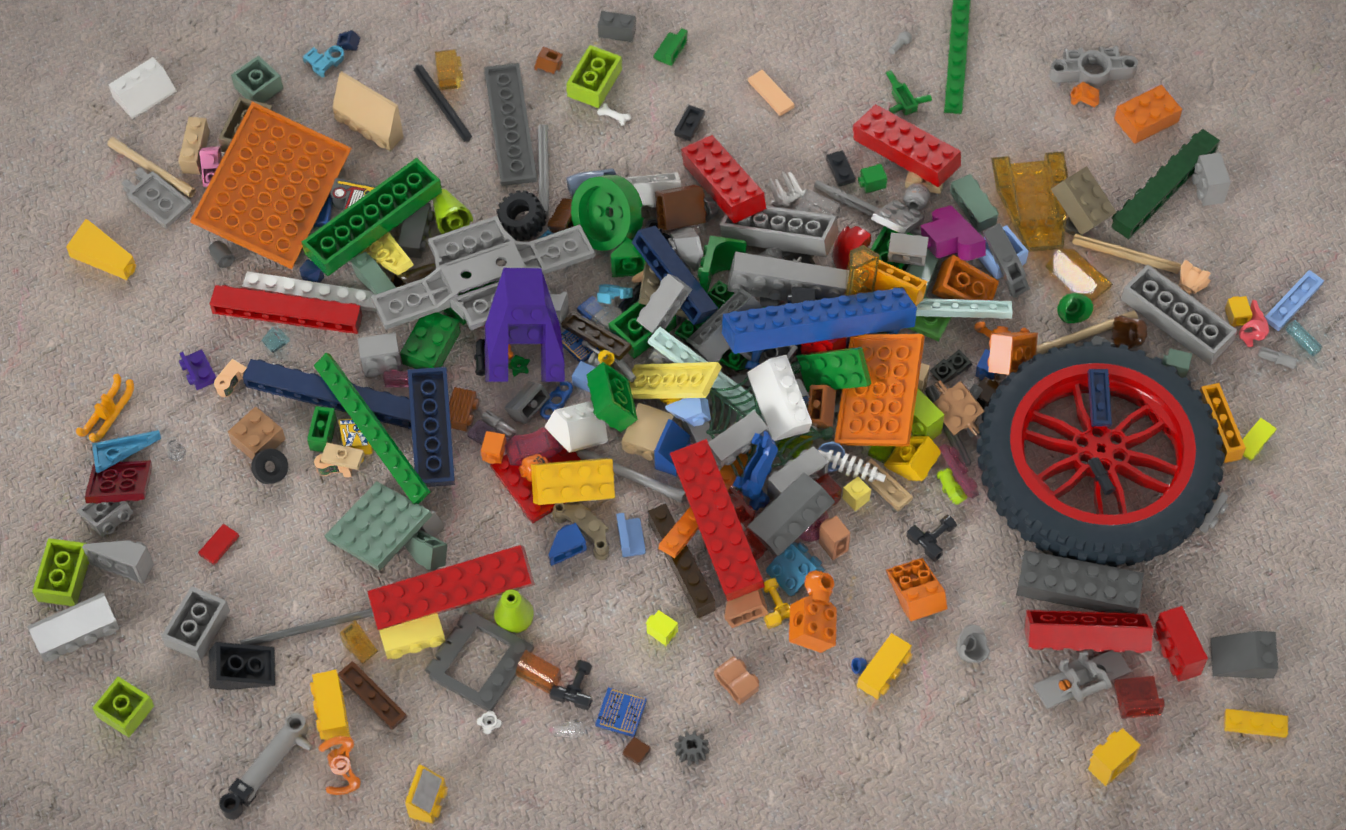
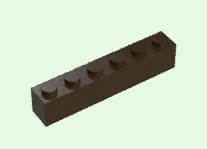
M666 504L648 511V522L660 543L676 523ZM687 544L676 558L665 553L696 617L700 618L714 612L715 599Z

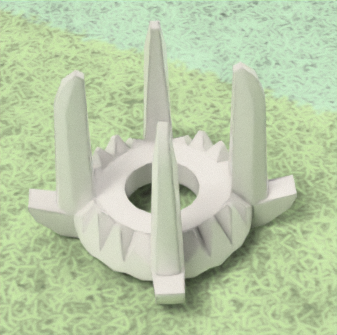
M782 172L789 190L787 193L783 191L780 183L775 179L777 191L770 178L769 186L775 199L772 200V204L786 207L794 200L802 199L805 196L806 189L802 191L791 172H788L791 182L785 172Z

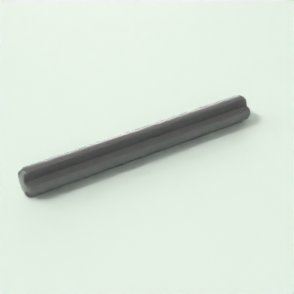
M932 385L926 388L925 393L928 399L934 403L940 397L936 387ZM943 422L942 428L961 467L970 466L972 461L959 434L954 436Z

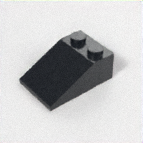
M215 642L209 650V689L236 690L275 686V647Z

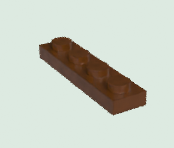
M353 661L338 673L339 678L391 730L407 718L406 713Z

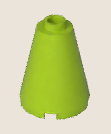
M442 189V193L432 199L437 227L441 234L468 226L471 221L473 222L470 210L448 190Z
M516 590L505 591L494 610L496 624L511 633L525 631L532 624L534 617L532 604Z

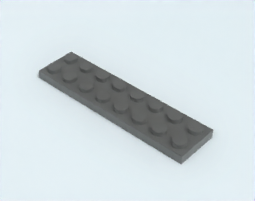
M519 63L484 67L501 186L537 182Z

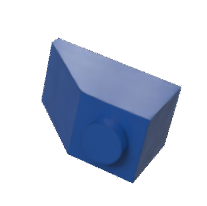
M576 523L565 525L558 530L548 554L551 566L587 550L586 541Z

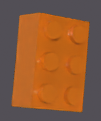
M1161 84L1117 106L1114 120L1133 143L1136 144L1178 123L1182 108Z

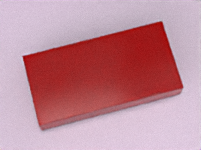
M222 524L198 552L199 556L215 565L239 538V534L225 524Z

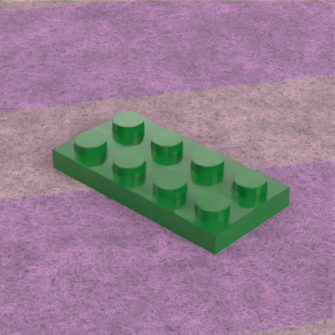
M862 347L804 353L797 356L807 392H809L811 385H828L836 390L867 387L872 384Z

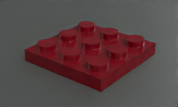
M151 460L118 462L100 473H96L95 464H93L85 493V502L99 504L101 502L145 500L152 471Z

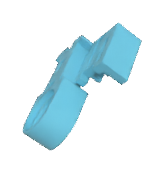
M332 46L324 53L323 57V54H319L317 49L313 47L303 56V62L310 63L313 71L324 78L325 71L332 65L337 67L344 60V51L340 46ZM333 52H339L341 56L338 58H334L331 56V54Z
M611 284L599 285L597 302L611 304V299L619 295L620 299L632 298L633 288Z

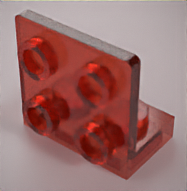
M1154 676L1114 680L1121 719L1162 714L1165 702L1164 698L1158 697Z

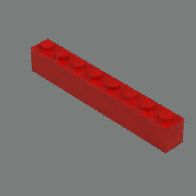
M215 285L210 300L213 314L358 334L363 317L361 306L354 303L346 304L334 300L325 301L319 298H304L299 295L275 294L263 290L254 291L247 288H233L227 285Z

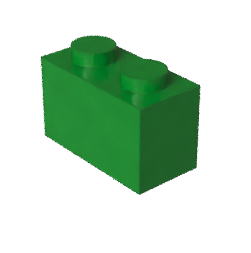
M315 406L307 438L310 451L323 452L326 443H332L337 422L334 408Z

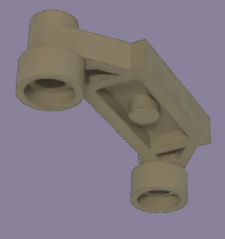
M556 503L552 511L553 520L557 523H564L568 519L572 524L576 523L580 531L594 543V557L598 560L608 558L609 547L606 543L608 527L581 503L579 505Z

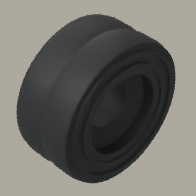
M277 449L262 450L254 456L251 470L259 482L274 484L280 482L286 476L288 460ZM267 461H272L275 465V469L272 472H268L265 469Z

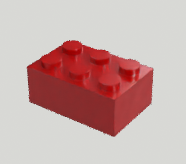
M1183 606L1161 612L1156 621L1153 635L1155 640L1161 644L1162 654L1170 663L1172 675L1176 676L1178 682L1201 675L1208 657Z

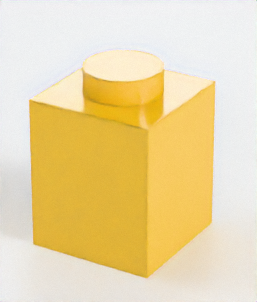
M1234 296L1227 300L1225 311L1229 324L1232 327L1244 326L1247 322L1251 321L1252 312L1246 296Z

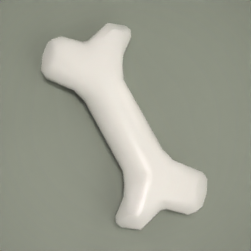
M604 103L603 107L597 110L599 116L607 115L617 119L621 126H624L626 121L631 120L629 113L621 114L611 110L607 103Z

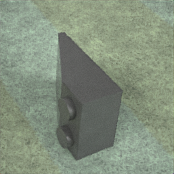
M1251 631L1212 637L1210 639L1212 676L1274 679L1278 671L1276 632Z

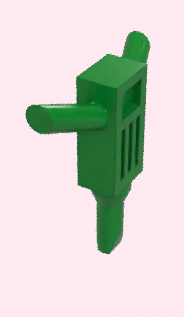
M892 70L886 72L892 84V95L897 102V105L889 108V112L895 114L902 111L904 116L918 112V104L932 101L930 94L914 98L907 85L900 83Z

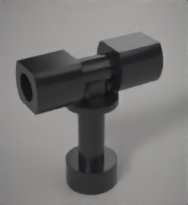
M945 515L940 520L941 525L933 532L926 531L924 533L916 525L907 531L906 537L915 545L920 544L925 549L924 553L934 562L943 555V550L937 545L936 538L946 530L951 532L957 527L955 520L950 515Z
M578 660L574 668L577 674L572 685H567L565 688L554 684L549 695L552 700L562 703L567 700L573 702L575 707L588 711L592 704V696L582 693L580 685L584 675L590 674L592 665L587 661Z

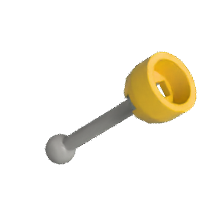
M582 341L583 347H588L598 354V361L600 363L604 362L610 366L614 362L615 356L610 351L602 350L600 352L588 342Z

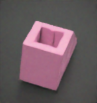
M221 146L203 147L199 151L203 187H208L222 160Z

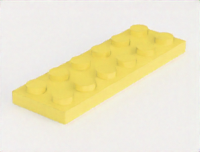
M718 362L635 364L632 372L636 379L634 382L629 381L633 399L706 398L722 366Z

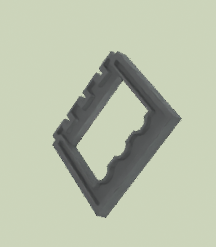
M474 612L471 615L464 613L457 623L462 629L454 627L446 639L450 645L447 643L442 644L435 654L439 661L433 658L425 671L430 674L429 678L486 711H493L533 652L534 645ZM476 628L510 646L479 692L445 674Z

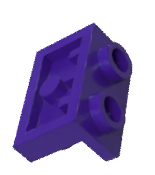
M202 349L187 356L183 352L179 353L181 357L179 364L183 371L187 370L186 378L190 385L194 384L196 390H200L214 383L217 377Z

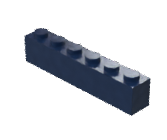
M656 226L638 230L632 244L660 281L668 274H671L692 288V291L680 308L693 325L706 322L717 311V306Z

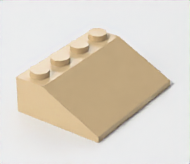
M341 71L332 107L334 118L339 123L349 126L352 131L359 132L367 140L374 141L380 148L391 151L404 137L398 105Z

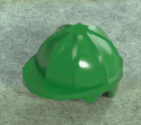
M1070 293L1063 296L1057 305L1058 316L1066 323H1079L1087 320L1094 310L1091 299L1080 293Z

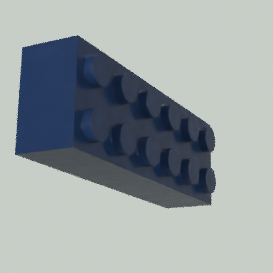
M447 368L409 369L408 384L414 470L427 487L455 485Z

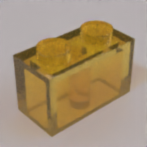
M456 49L435 52L440 91L461 88L460 81H463V72L458 67H461L462 64L461 57L456 54Z

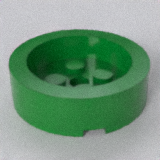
M619 175L592 177L581 183L574 193L571 204L572 222L574 226L581 225L593 249L600 251L618 248L627 238L633 241L638 230L642 228L641 207L643 205L636 188L624 177ZM609 207L613 209V216H609Z

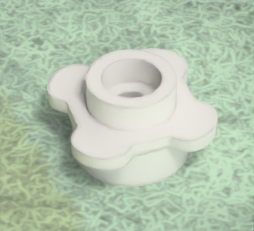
M488 711L477 719V724L482 726L485 734H491L492 730L501 727V720L497 719L493 711Z

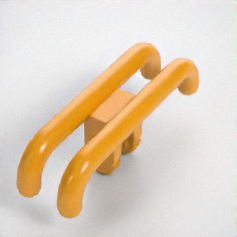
M118 373L114 374L111 389L107 394H102V402L100 404L96 403L94 406L95 412L83 429L81 427L76 429V434L79 437L88 435L99 418H102L105 422L98 432L89 435L91 442H99L132 396L134 391L133 380L128 379L126 381V390L115 406L113 398L120 388L121 376Z

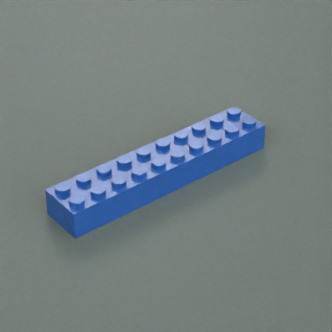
M893 288L884 291L877 290L870 293L843 295L836 298H823L815 301L787 303L781 306H768L767 308L725 313L722 319V335L734 354L915 327L917 307L903 288Z

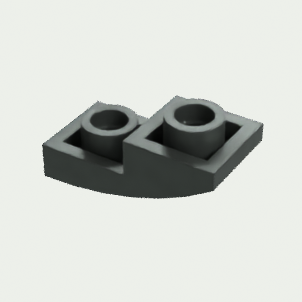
M959 349L947 360H941L930 372L938 381L941 380L945 384L968 369L972 362Z

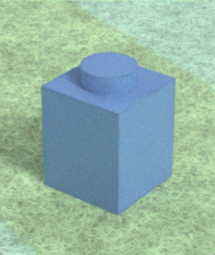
M580 361L572 374L573 386L590 392L586 374L596 367Z

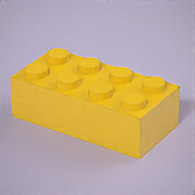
M601 458L531 464L534 504L544 505L615 498L613 459Z

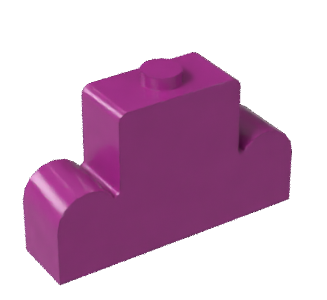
M951 205L934 210L932 212V222L921 225V236L928 237L927 249L936 258L958 253V257L961 260L969 261L986 256V240Z

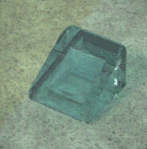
M272 327L261 341L274 353L289 343L290 339L280 328Z

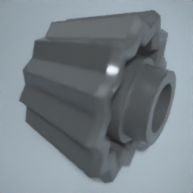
M704 197L705 220L708 222L719 213L720 209L712 197Z

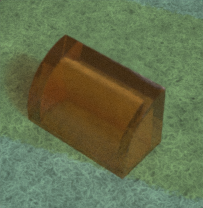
M525 650L518 663L516 676L550 694L552 686L554 684L557 685L561 680L560 669Z

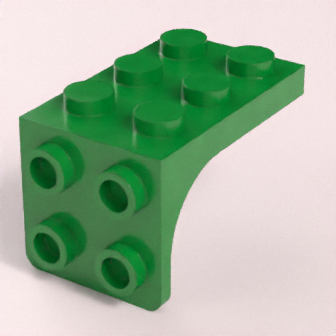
M710 235L708 245H704V256L701 257L697 276L700 281L699 284L707 294L713 275L720 271L730 270L735 252L746 253V241Z

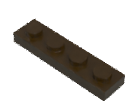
M574 311L561 322L562 328L600 350L610 351L619 361L632 349L629 342Z

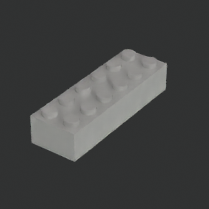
M766 206L767 209L735 224L725 214L720 223L722 237L744 240L749 246L827 257L839 234L837 216Z
M735 252L729 271L727 291L736 293L742 288L754 297L788 301V295H792V287L814 288L815 300L843 296L845 292L847 270Z
M1147 265L1124 287L1121 297L1122 301L1207 364L1211 365L1234 342L1237 329L1151 266Z

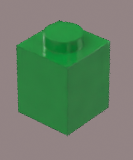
M882 164L861 169L858 183L861 188L863 187L866 194L886 188L887 176Z

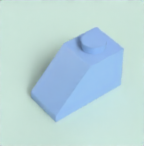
M684 398L665 406V409L674 417L694 427L703 425L711 420L709 403L706 398Z

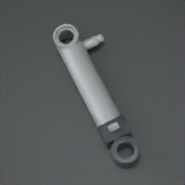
M292 713L287 716L285 725L241 779L237 778L228 788L230 793L224 794L221 797L219 806L227 819L235 820L242 815V804L248 808L256 798L258 789L296 743L307 750L312 749V745L304 739L308 732V727L302 714ZM295 724H301L297 729L292 728ZM229 804H236L233 809H227Z

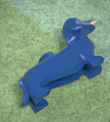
M767 431L763 433L764 436L757 433L754 434L751 443L757 444L756 453L745 467L744 477L737 476L733 486L741 488L743 495L750 499L748 505V514L750 516H753L759 508H765L770 501L769 496H767L762 488L767 475L772 470L771 465L778 452V448Z

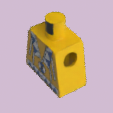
M352 419L339 420L343 446L363 450L364 455L372 454L374 449Z

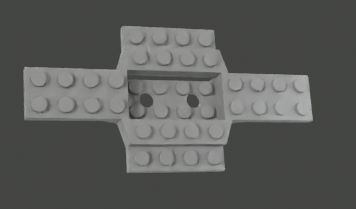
M494 216L428 239L429 247L435 257L436 270L423 279L371 296L385 330L450 307L463 320L465 319L470 330L485 325L499 282L458 296L459 293H464L475 287H482L484 284L493 281H499L503 268H541L544 275L595 257V252L581 225L531 242H519L504 230L498 216ZM502 259L505 260L507 264L503 267H500L496 264V262ZM467 271L470 272L472 276L468 279H464L461 277V274Z

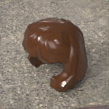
M1123 315L1114 318L1112 338L1113 343L1116 345L1115 347L1119 348L1122 344L1128 346V349H1132L1144 344L1147 338V326L1144 321L1128 318Z

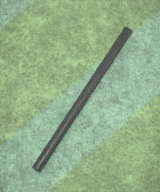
M372 608L243 639L240 640V644L257 645L371 617L374 614Z

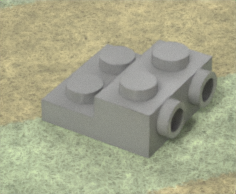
M126 501L101 502L99 504L86 503L77 510L79 515L101 537L113 533L116 526L121 522L128 521L131 514H133Z

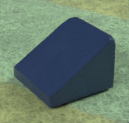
M354 30L340 33L336 46H340L343 50L356 51L360 42V36Z

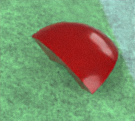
M846 226L837 236L833 246L832 257L835 267L847 270L848 267L851 268L853 259L870 246L871 234L858 226L853 228Z

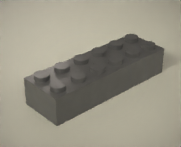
M1025 550L1016 596L1098 612L1137 613L1144 573Z

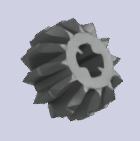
M686 730L685 737L678 736L679 742H675V748L677 749L675 755L680 756L681 763L687 760V765L690 766L691 761H694L698 766L699 759L706 760L705 754L709 753V748L707 747L709 741L703 740V733L697 736V731L694 730L690 735Z

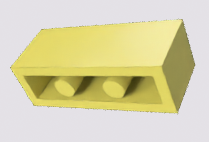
M438 613L379 630L387 659H398L404 654L418 653L422 649L438 647L445 643Z

